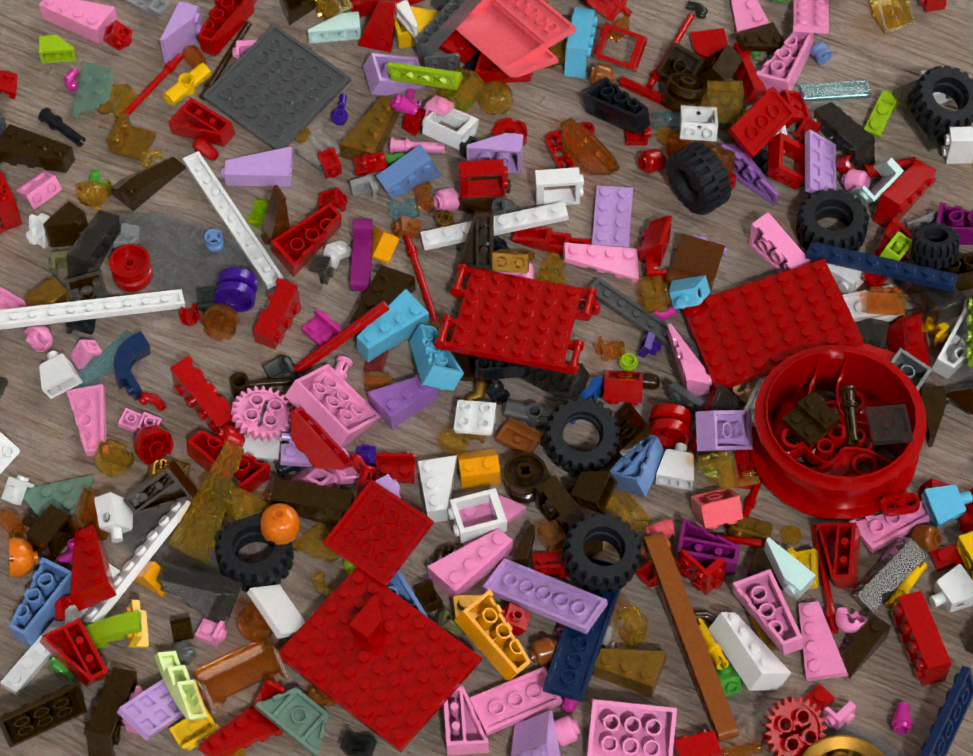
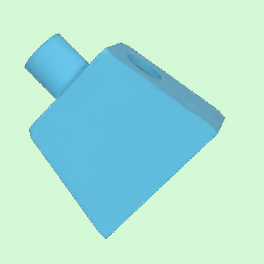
M706 275L673 280L669 293L674 309H684L685 307L700 305L710 294Z
M956 485L927 488L921 493L931 522L937 529L962 516L966 512L964 504L973 502L971 492L959 493Z

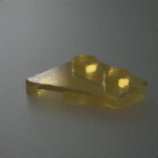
M322 523L316 525L292 545L295 552L299 550L309 553V556L321 558L329 563H334L340 558L339 555L324 546L323 542L330 534V531Z

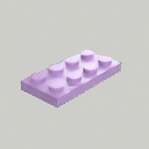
M808 130L805 132V191L810 194H817V191L822 189L824 191H827L828 188L836 190V144L814 131Z
M597 185L592 245L629 248L633 188Z
M163 679L122 705L117 712L146 741L184 716L169 693Z

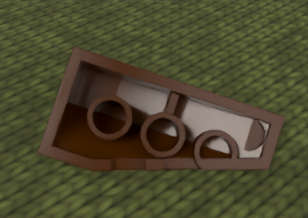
M277 184L273 186L262 225V240L270 248L271 240L290 229L286 197Z

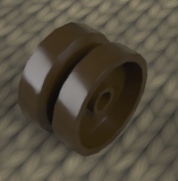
M673 72L668 77L667 87L664 90L662 100L668 107L679 112L681 105L701 106L702 97L707 87L706 83L696 75L686 72Z
M522 452L515 454L508 459L504 466V489L506 494L512 500L519 503L535 502L536 487L547 480L545 462L533 453Z

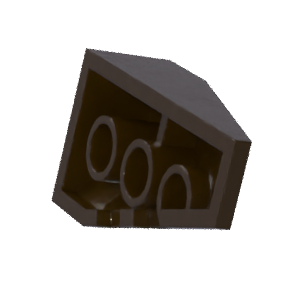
M171 157L121 179L108 192L129 209L135 211L186 167L176 158Z

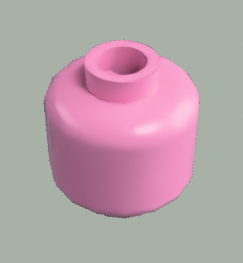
M850 169L843 175L842 184L847 192L864 185L869 189L870 177H868L865 171Z
M454 188L439 190L433 197V205L439 211H455L460 205L458 201L460 194Z
M564 716L554 721L558 744L561 747L578 741L581 730L575 718L572 719L569 716Z

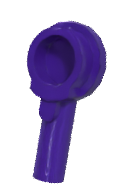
M340 94L338 109L333 110L331 113V120L336 125H343L348 120V113L344 110L347 99L346 94Z

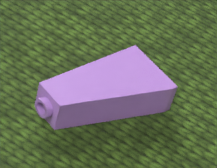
M292 147L225 160V167L221 169V177L225 178L226 186H274L277 184L278 187H291L293 168Z

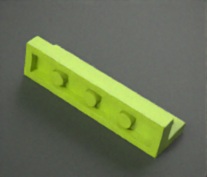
M389 62L387 65L392 81L457 90L463 78L462 73L392 62Z

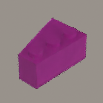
M684 518L676 560L679 561V552L684 549L706 569L721 557L726 562L725 573L735 575L740 546L719 535L715 536L707 532L704 527L701 526L699 528L690 523V520Z

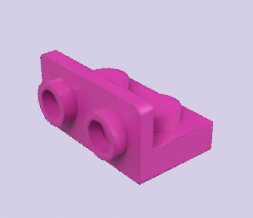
M319 309L315 310V317L301 327L302 332L318 347L343 330L339 324L331 321L327 313H322Z

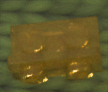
M113 84L109 101L100 105L97 111L100 115H114L117 119L121 112L137 98V95L129 84Z

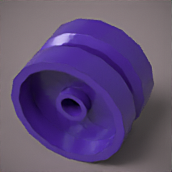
M236 267L225 268L219 272L216 282L217 287L214 292V302L224 310L231 312H246L252 309L255 305V293L258 288V278L255 274L246 269Z

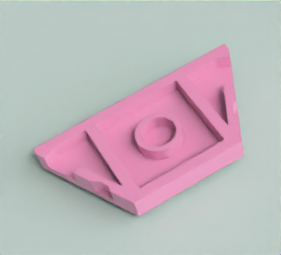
M498 495L507 524L526 511L525 505ZM489 502L458 510L464 528L495 520ZM475 540L464 542L463 547L472 543Z

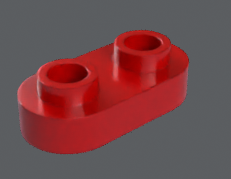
M915 493L886 496L881 500L880 510L884 515L890 517L915 513L920 508V498Z

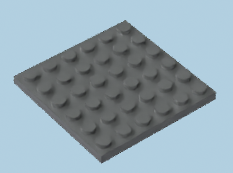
M273 24L202 96L207 102L273 150L287 147L352 80L350 76L282 28Z

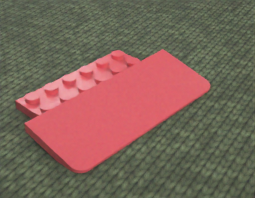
M482 0L455 29L506 75L513 78L521 77L558 63V58L548 48L576 32L575 26L544 0Z

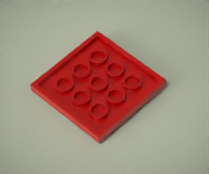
M370 480L324 540L323 544L386 587L432 527L434 521L381 485Z

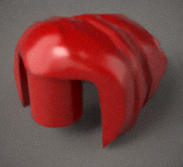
M852 154L842 155L836 162V169L842 175L846 174L850 169H857V166L852 167L850 165L849 159L852 157Z
M196 303L192 304V308L189 309L181 307L179 318L183 325L191 327L199 321L200 315Z

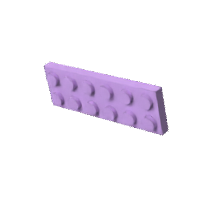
M506 558L502 560L483 585L484 592L491 589L495 597L512 604H517L524 609L585 634L588 633L608 605L607 599Z

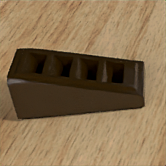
M530 524L512 556L513 562L525 567H529L535 539V526L533 524Z

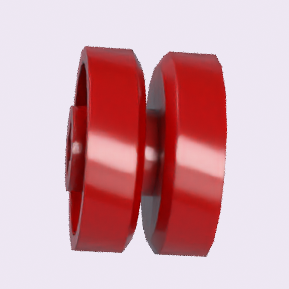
M125 244L112 252L109 258V267L116 287L126 292H137L150 284L153 278V269L146 249L136 244Z
M658 404L650 410L648 425L653 430L650 434L657 436L662 447L666 449H675L677 443L687 445L690 437L692 414L688 409L678 404Z

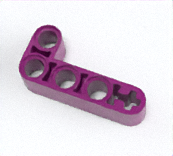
M353 218L350 291H367L371 280L373 223L372 219Z

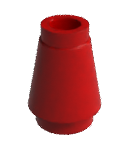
M200 136L194 141L192 148H194L195 152L199 151L202 156L211 161H215L218 158L219 153L207 138Z

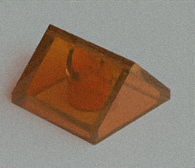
M83 488L72 521L74 530L76 532L94 524L104 541L107 538L108 532L101 530L99 527L94 498L99 495Z

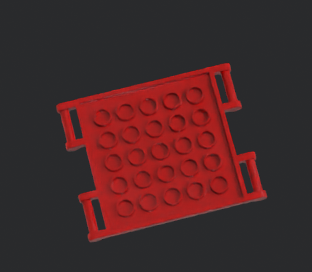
M464 263L458 265L456 280L451 287L450 294L454 297L463 298L457 319H453L450 315L442 316L439 336L434 342L435 348L568 374L578 373V361L585 344L580 339L571 341V335L575 319L589 321L591 319V308L593 300L597 295L595 288L588 287L585 289L468 267ZM464 276L469 277L466 289L461 288ZM581 297L586 298L584 309L578 310ZM449 327L454 328L450 342L445 340ZM568 350H573L571 362L565 363Z

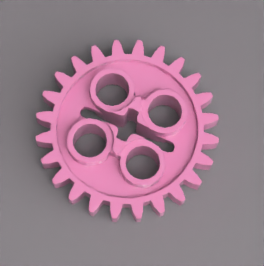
M254 386V391L247 388L246 393L241 391L240 397L236 396L231 410L232 422H236L235 428H240V434L247 433L246 438L253 436V441L260 438L261 443H263L264 438H267L271 442L272 437L279 440V436H282V433L290 431L291 411L294 407L290 406L289 400L285 401V395L279 396V390L274 393L272 392V387L267 391L264 386H262L261 390ZM267 401L268 404L266 412L264 413L262 424L260 427H258L257 425L263 410L264 403Z

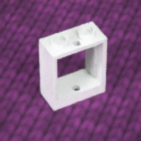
M681 105L679 118L680 139L716 141L718 131L717 108Z
M455 108L445 117L431 112L422 121V134L460 150L459 145L461 142L465 143L470 136L474 137L476 135L479 119ZM441 121H442V122H445V123H447V124H449V125H451V126H454V127L458 128L459 130H458V131H454V130H452V129H450V128H448V127H445V126H443V125H441V124H439V123H440Z
M579 167L535 170L536 207L563 201L565 205L580 204V197H583L584 178L583 174L580 175ZM575 185V188L544 190V187Z
M496 488L450 500V508H447L450 520H454L453 531L455 537L459 536L461 543L479 539L498 528L502 532L507 531V520ZM489 502L495 520L464 528L458 510Z

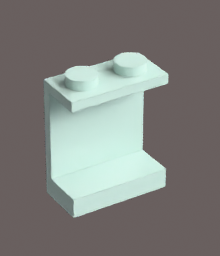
M893 158L879 161L873 166L883 178L870 191L865 185L851 189L849 192L854 195V198H859L862 204L874 202L898 178L904 170Z

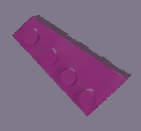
M940 202L936 223L953 227L960 235L959 245H973V210H964L962 206L957 205L950 207L946 203Z

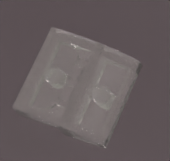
M320 128L308 135V140L296 147L294 154L322 172L323 169L317 158V152L334 147L339 158L341 156V142Z

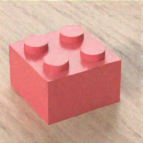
M729 487L691 496L694 517L704 528L715 529L721 524H735L738 520L743 519L740 497Z

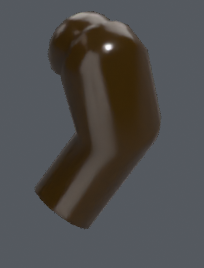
M448 545L437 549L432 563L455 552V546Z
M705 609L693 610L697 622L698 618H701L712 625L718 617Z

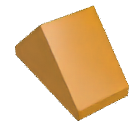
M374 226L371 258L386 264L389 263L400 238L387 230Z
M148 562L133 580L161 597L166 594L174 583V580L156 562Z

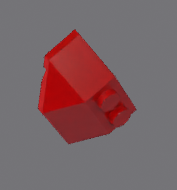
M923 308L904 312V315L886 328L888 351L897 353L902 348L931 368Z
M302 407L291 411L292 441L295 443L296 448L309 458L308 460L313 466L318 469L344 470L354 465L340 446Z

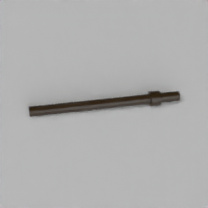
M245 22L211 78L205 82L204 89L199 95L201 100H205L202 95L222 74L233 56L236 40H243L252 26L250 22Z

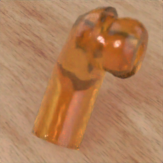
M311 686L308 688L307 696L320 707L335 706V702L329 697L323 696L316 687Z

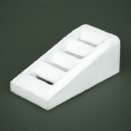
M404 0L397 4L396 18L413 38H416L418 36V25L408 1Z

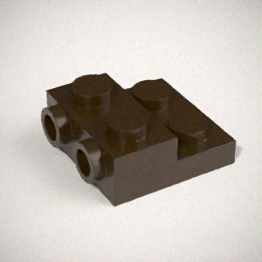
M810 392L797 402L796 408L782 418L781 423L805 445L811 448L839 425L840 417L837 409L834 407L829 408L820 394L815 395L813 392Z

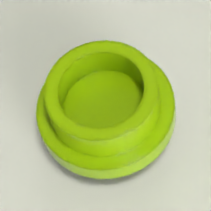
M626 353L619 359V366L624 371H633L638 366V359L635 355Z

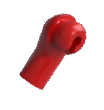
M352 454L350 456V460L354 463V470L360 473L359 465H367L359 454Z

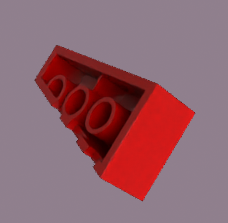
M917 160L881 194L872 221L885 229L892 217L895 216L900 221L925 193L927 188L933 186L936 180L934 177L936 169Z

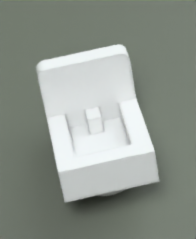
M338 240L326 245L321 260L332 269H336L341 259L352 255L353 249L344 241Z
M18 475L17 478L9 476L1 499L21 505L27 487L32 488L35 484L28 482L29 478Z

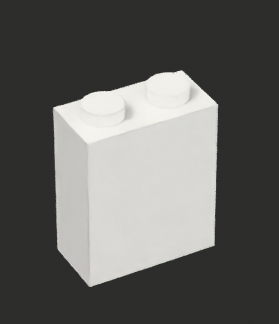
M973 127L949 128L948 134H945V145L942 146V156H945L946 164L973 163Z

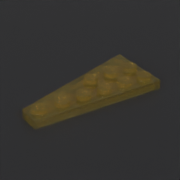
M228 440L226 441L168 542L170 546L209 565L211 560L209 553L215 547L216 541H214L216 531L221 527L229 501L226 499L227 494L233 488L234 483L231 481L234 473L238 471L244 448Z

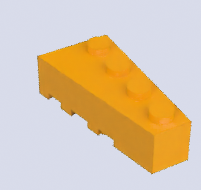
M489 589L463 610L454 621L508 682L523 671L531 661L519 640L515 639L511 631V625L509 622L506 623L501 614L502 609L499 604L496 605L492 597L493 593Z

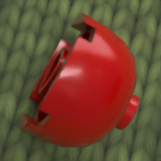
M146 426L137 432L133 441L135 454L147 465L164 459L163 457L168 453L171 454L174 445L171 435L159 426Z

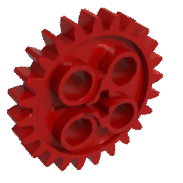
M788 696L787 699L780 698V702H774L775 708H768L771 715H764L768 722L761 725L766 728V731L762 732L761 735L767 736L763 743L770 744L767 751H774L773 756H802L812 744L827 737L826 734L822 733V730L827 729V726L821 724L825 718H819L822 711L814 710L816 707L815 703L809 704L810 700H802L801 696L795 698L794 696ZM799 712L802 715L801 721L798 720ZM781 720H783L784 722L783 729H781L780 727ZM808 723L810 724L809 727L794 731L796 727H803ZM794 731L793 734H786L785 736L779 738L780 734ZM806 732L809 735L808 741L805 739ZM788 740L791 742L790 749L787 747Z

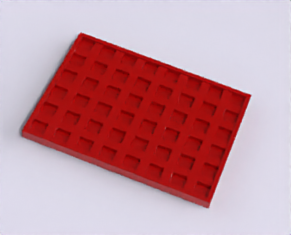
M825 258L707 296L700 305L682 309L716 392L768 376L771 370L787 357L805 349L825 345L857 347L864 344L861 333Z
M357 567L276 654L279 660L400 753L482 661L481 656L389 588L383 586ZM376 594L381 604L384 631L369 646L351 633L349 622L354 614L360 612L364 602Z

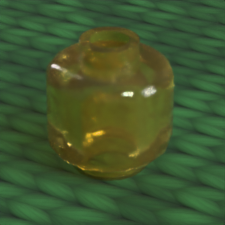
M454 428L444 430L439 438L441 450L453 456L459 455L461 452L465 453L469 446L467 435L454 432Z

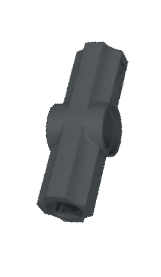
M508 400L504 417H511L515 420L524 421L531 427H538L539 425H546L550 413L554 410L543 408L541 404L535 402L524 404Z

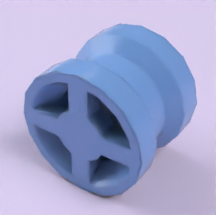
M824 42L815 44L810 51V54L816 57V61L819 64L828 62L833 55L832 51L827 49V45Z
M218 229L206 231L204 234L206 248L211 252L220 251L224 247L222 232Z

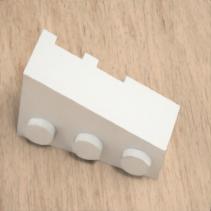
M457 455L418 461L426 516L431 518L434 523L448 520L447 508H450V500L457 472Z

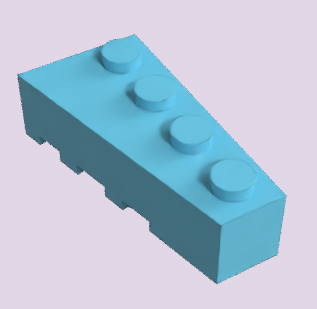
M575 7L571 23L575 26L576 32L568 36L564 76L585 79L588 58H591L598 17L595 16V9Z
M407 289L389 305V311L369 324L357 336L356 350L367 362L413 336L419 324L428 325L429 312Z
M419 324L410 340V345L422 385L436 387L440 390L454 391L464 372L451 351L435 348L434 342L439 336L436 327Z

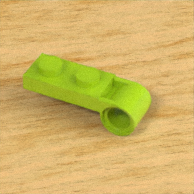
M883 90L863 133L880 139L893 111L898 107L901 96Z

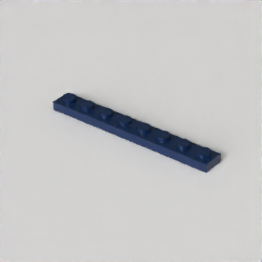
M813 241L806 252V259L817 261L825 258L828 264L950 292L954 291L958 282L959 274Z

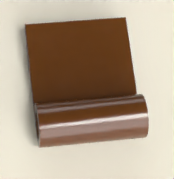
M682 233L673 265L670 267L666 277L665 285L671 286L673 280L706 275L711 293L725 245Z

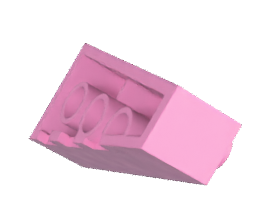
M498 528L427 566L428 578L450 598L452 595H466L496 568L504 558H507L513 552V540Z
M771 569L732 583L735 597L783 655L803 649V638Z

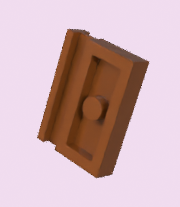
M511 417L508 418V422L504 424L496 436L497 443L518 453H533L540 440L543 439L542 432Z

